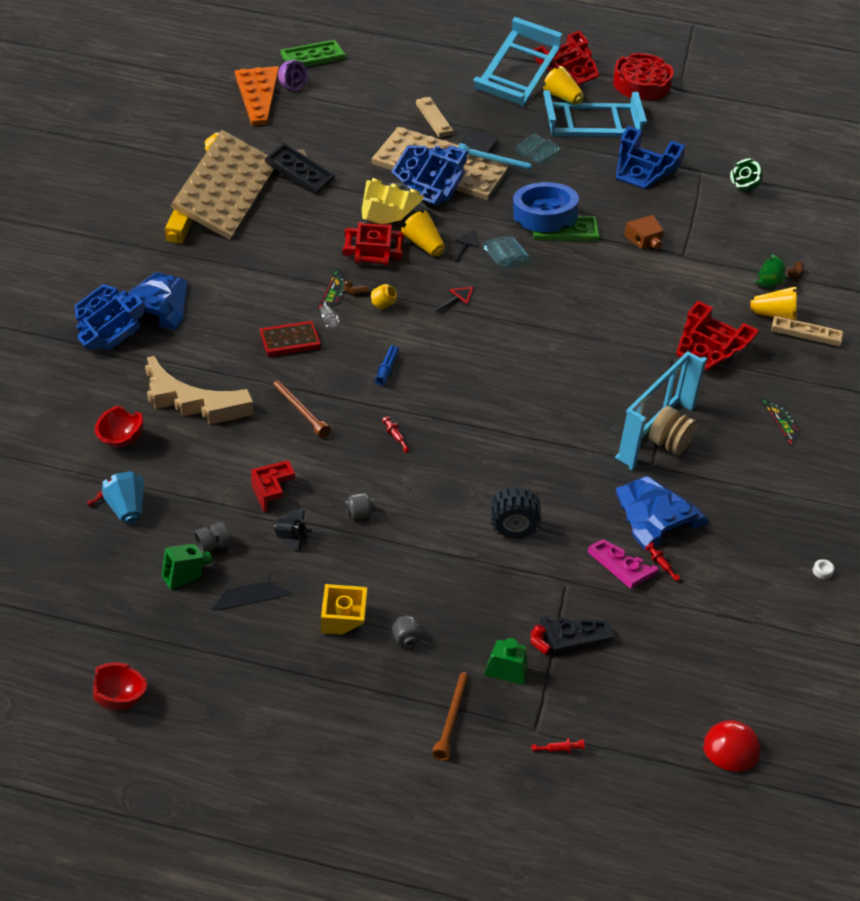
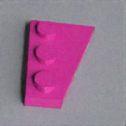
M604 539L589 546L588 553L630 589L655 576L659 571L658 567L654 565L652 567L642 563L643 559L637 556L632 558L626 555L623 549Z

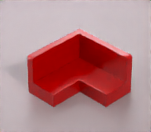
M289 460L251 469V485L263 512L268 511V501L283 498V491L279 483L295 479V472Z

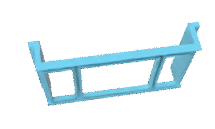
M514 17L512 20V31L481 78L477 76L474 78L475 91L481 90L520 104L523 107L560 49L563 33ZM519 35L553 48L546 55L513 42ZM510 48L544 59L543 64L528 87L493 75ZM489 79L507 85L509 87L518 89L520 91H523L524 93L496 84L494 82L489 81Z
M543 91L551 136L622 137L626 129L621 127L617 109H630L636 129L642 130L643 124L647 123L638 92H632L630 104L580 103L573 105L571 103L552 102L550 91ZM553 108H564L568 128H555L556 118ZM569 108L611 109L616 129L574 128Z
M687 351L626 410L627 415L619 449L620 453L614 458L627 464L631 471L636 467L642 438L650 431L655 418L659 414L658 412L645 425L646 417L642 416L644 403L668 379L663 408L666 406L673 408L677 403L691 411L695 408L707 358L703 357L701 359ZM682 366L676 395L671 399L676 373Z

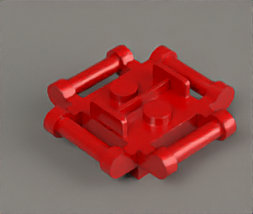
M359 222L358 228H346L344 231L345 245L342 249V254L346 257L354 254L355 264L362 262L389 266V257H393L395 260L403 258L402 241L404 240V234L401 231H392L391 224L379 225ZM353 237H357L356 246H351ZM391 239L396 241L395 249H390Z

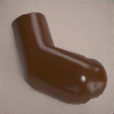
M797 262L795 268L792 267V270L788 268V277L794 279L802 276L804 264Z
M351 280L343 282V289L347 293L354 296L368 294L367 285L355 287L352 286L353 282Z

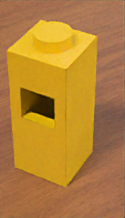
M174 209L165 227L166 241L182 244L193 223V219Z

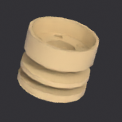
M666 406L655 418L648 438L659 446L666 443V450H672V453L675 455H680L692 440L696 431L697 421L689 419L687 415L680 417L679 411Z

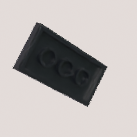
M285 142L265 158L266 164L315 195L335 179V174Z

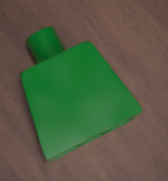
M195 544L165 548L161 576L169 589L172 590L199 579L202 574L203 565L212 563L211 554L208 551L201 553Z
M507 638L505 641L497 640L490 654L484 676L524 685L529 669L527 647L517 644V641L513 638Z

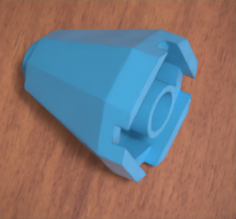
M130 471L114 474L109 482L107 479L103 481V498L120 521L128 524L137 522L141 518L143 476L139 475L137 477L135 472Z

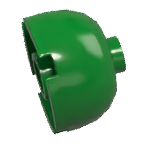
M750 158L737 162L734 170H731L730 178L732 183L742 191L756 189L763 180V171L760 164Z
M773 253L770 255L772 259H767L758 273L760 279H755V283L764 288L776 287L778 283L782 284L787 277L785 275V263Z

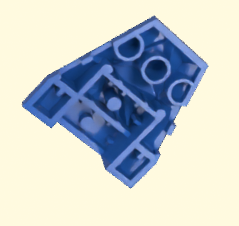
M407 145L391 172L403 184L408 186L410 190L420 191L419 195L424 196L422 201L436 206L441 204L442 201L450 199L465 175L463 167L467 162L468 152L455 146H449V148H441L440 146L427 148L426 146Z
M155 272L127 292L130 296L136 294L145 304L144 312L159 316L160 327L177 330L183 321L187 280Z
M104 284L75 305V315L79 322L76 325L80 332L77 335L79 341L86 349L97 350L100 347L105 350H111L140 328L138 318L143 315L145 304L136 294L130 296L126 291L119 292L117 288Z
M648 475L616 488V494L621 507L627 513V522L632 526V535L644 550H646L645 547L651 542L654 543V546L660 544L663 533L685 523L692 529H695L709 521L696 505Z

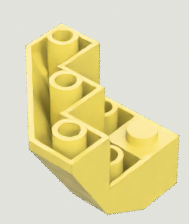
M374 178L372 181L367 180L362 204V218L377 224L402 220L423 200L424 196L419 195L420 191L414 189L404 191L400 189L401 186L396 184L386 186L381 184L382 181Z

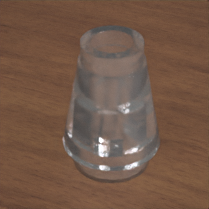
M323 305L320 308L323 325L328 328L336 327L339 323L338 314L328 305Z

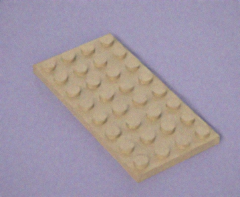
M397 127L372 157L371 164L392 170L407 145L426 146L427 148H435V146L449 148V146L459 147V145ZM468 155L467 162L463 167L465 175L455 190L488 200L511 168V165Z
M221 130L170 207L230 240L274 168L265 163V158L268 155Z

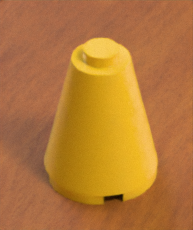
M563 66L550 71L544 82L546 85L545 87L543 86V89L550 91L551 95L573 105L580 104L583 101L584 93Z
M419 211L407 219L405 222L407 225L405 228L402 227L401 232L407 239L431 256L442 255L445 244L430 214L427 211H424L425 213Z
M796 287L755 296L754 300H751V310H754V314L773 318L774 316H779L797 321Z

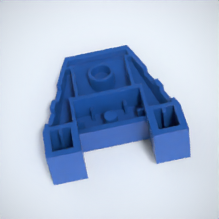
M627 126L621 137L616 180L646 189L679 168L685 156V145L670 140L663 155L640 148L642 130Z

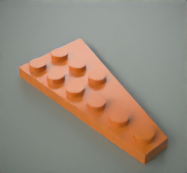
M279 66L235 70V78L252 126L267 125Z

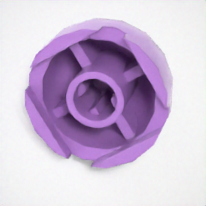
M289 60L281 65L278 71V79L284 88L298 91L302 89L303 85H306L308 69L303 65V62Z

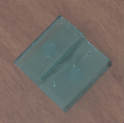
M534 133L519 143L515 150L522 156L541 163L558 151L560 147L549 138L544 141L539 135Z
M513 236L493 238L482 244L498 265L511 266L513 260L527 261L529 257L528 253Z

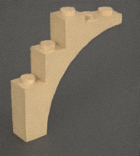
M155 356L147 357L148 365H145L147 376H151L149 383L150 391H147L149 402H153L155 409L175 405L176 410H180L182 417L202 413L203 418H207L209 425L253 415V401L247 389L212 391L189 386L169 375L159 365Z

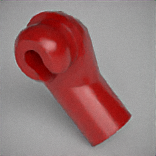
M536 625L531 630L530 642L541 653L548 655L552 647L544 641L543 634L545 633V628L541 625Z

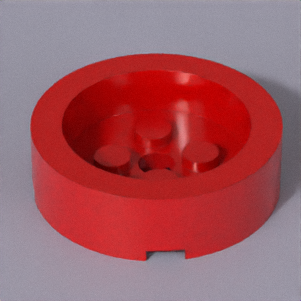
M633 53L629 57L625 58L622 56L617 60L613 85L618 92L629 98L632 97V92H638L640 100H657L665 97L670 92L674 71L670 64L667 65L664 63V59L646 53Z

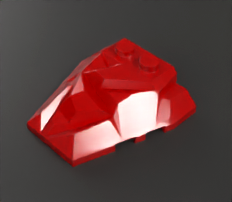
M580 30L567 35L566 43L561 45L547 69L552 71L554 68L559 69V66H563L578 86L599 77L586 37ZM544 46L533 49L546 55L551 51H547ZM533 56L540 65L543 64L544 59Z
M697 300L688 312L676 356L681 358L688 351L701 359L705 357L707 361L704 370L708 371L748 346L758 335L759 330L746 323H743L739 329H735L713 318V307Z

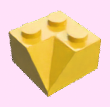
M325 584L321 614V633L343 635L363 624L366 613L367 587Z

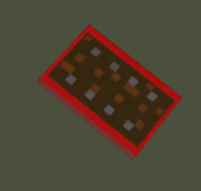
M312 321L260 328V335L268 357L320 349V341Z

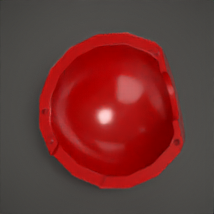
M116 405L99 417L95 424V433L98 439L106 446L119 449L130 446L139 439L143 431V415L136 411L135 415H132L124 407Z
M117 662L100 665L95 669L93 699L102 708L114 712L127 710L135 706L144 696L147 687L146 678L138 671L129 667L130 665Z
M736 720L719 722L710 728L704 738L703 749L706 756L716 766L724 770L734 772L746 771L754 767L760 759L761 750L758 738L750 726Z

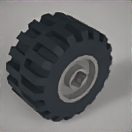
M511 487V489H503V492L499 491L496 493V496H493L490 504L491 525L499 535L503 534L507 538H523L526 535H532V532L538 530V527L541 525L540 499L537 498L536 493H532L531 490H525L522 487Z

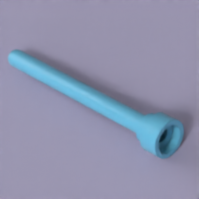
M460 143L458 147L466 150L468 155L528 170L532 168L530 163L469 149L466 144Z

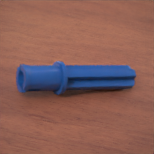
M390 346L383 364L378 367V374L375 377L376 384L380 386L385 385L388 376L392 374L391 368L399 351L398 346Z

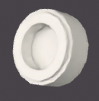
M818 560L815 562L813 573L818 578L829 579L832 577L834 565L828 560Z

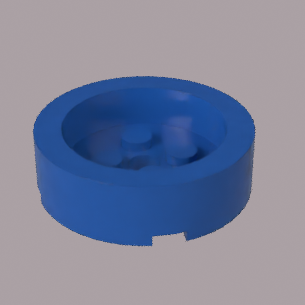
M551 182L529 184L517 190L513 196V218L516 223L520 222L522 227L528 230L538 232L559 231L563 226H572L578 219L579 196L575 190L566 185Z

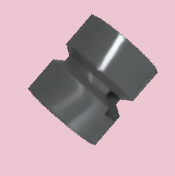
M223 522L212 524L209 529L203 527L194 530L195 543L201 553L207 551L212 553L215 548L221 550L231 545L227 528Z

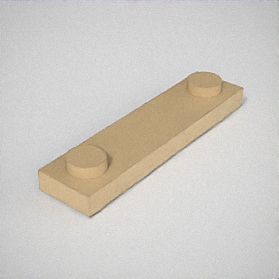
M430 97L416 100V105L438 137L453 135V129Z
M774 316L771 331L839 347L843 336V331L779 316Z

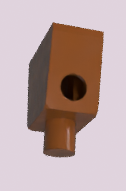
M650 215L627 222L624 236L640 249L653 247L655 250H658L662 246L663 229L656 218Z

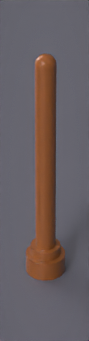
M274 381V387L313 425L315 434L320 438L326 437L330 433L331 427L325 421H319L280 381Z
M465 672L459 676L441 740L434 745L432 756L440 761H447L452 749L449 741L468 680V674Z

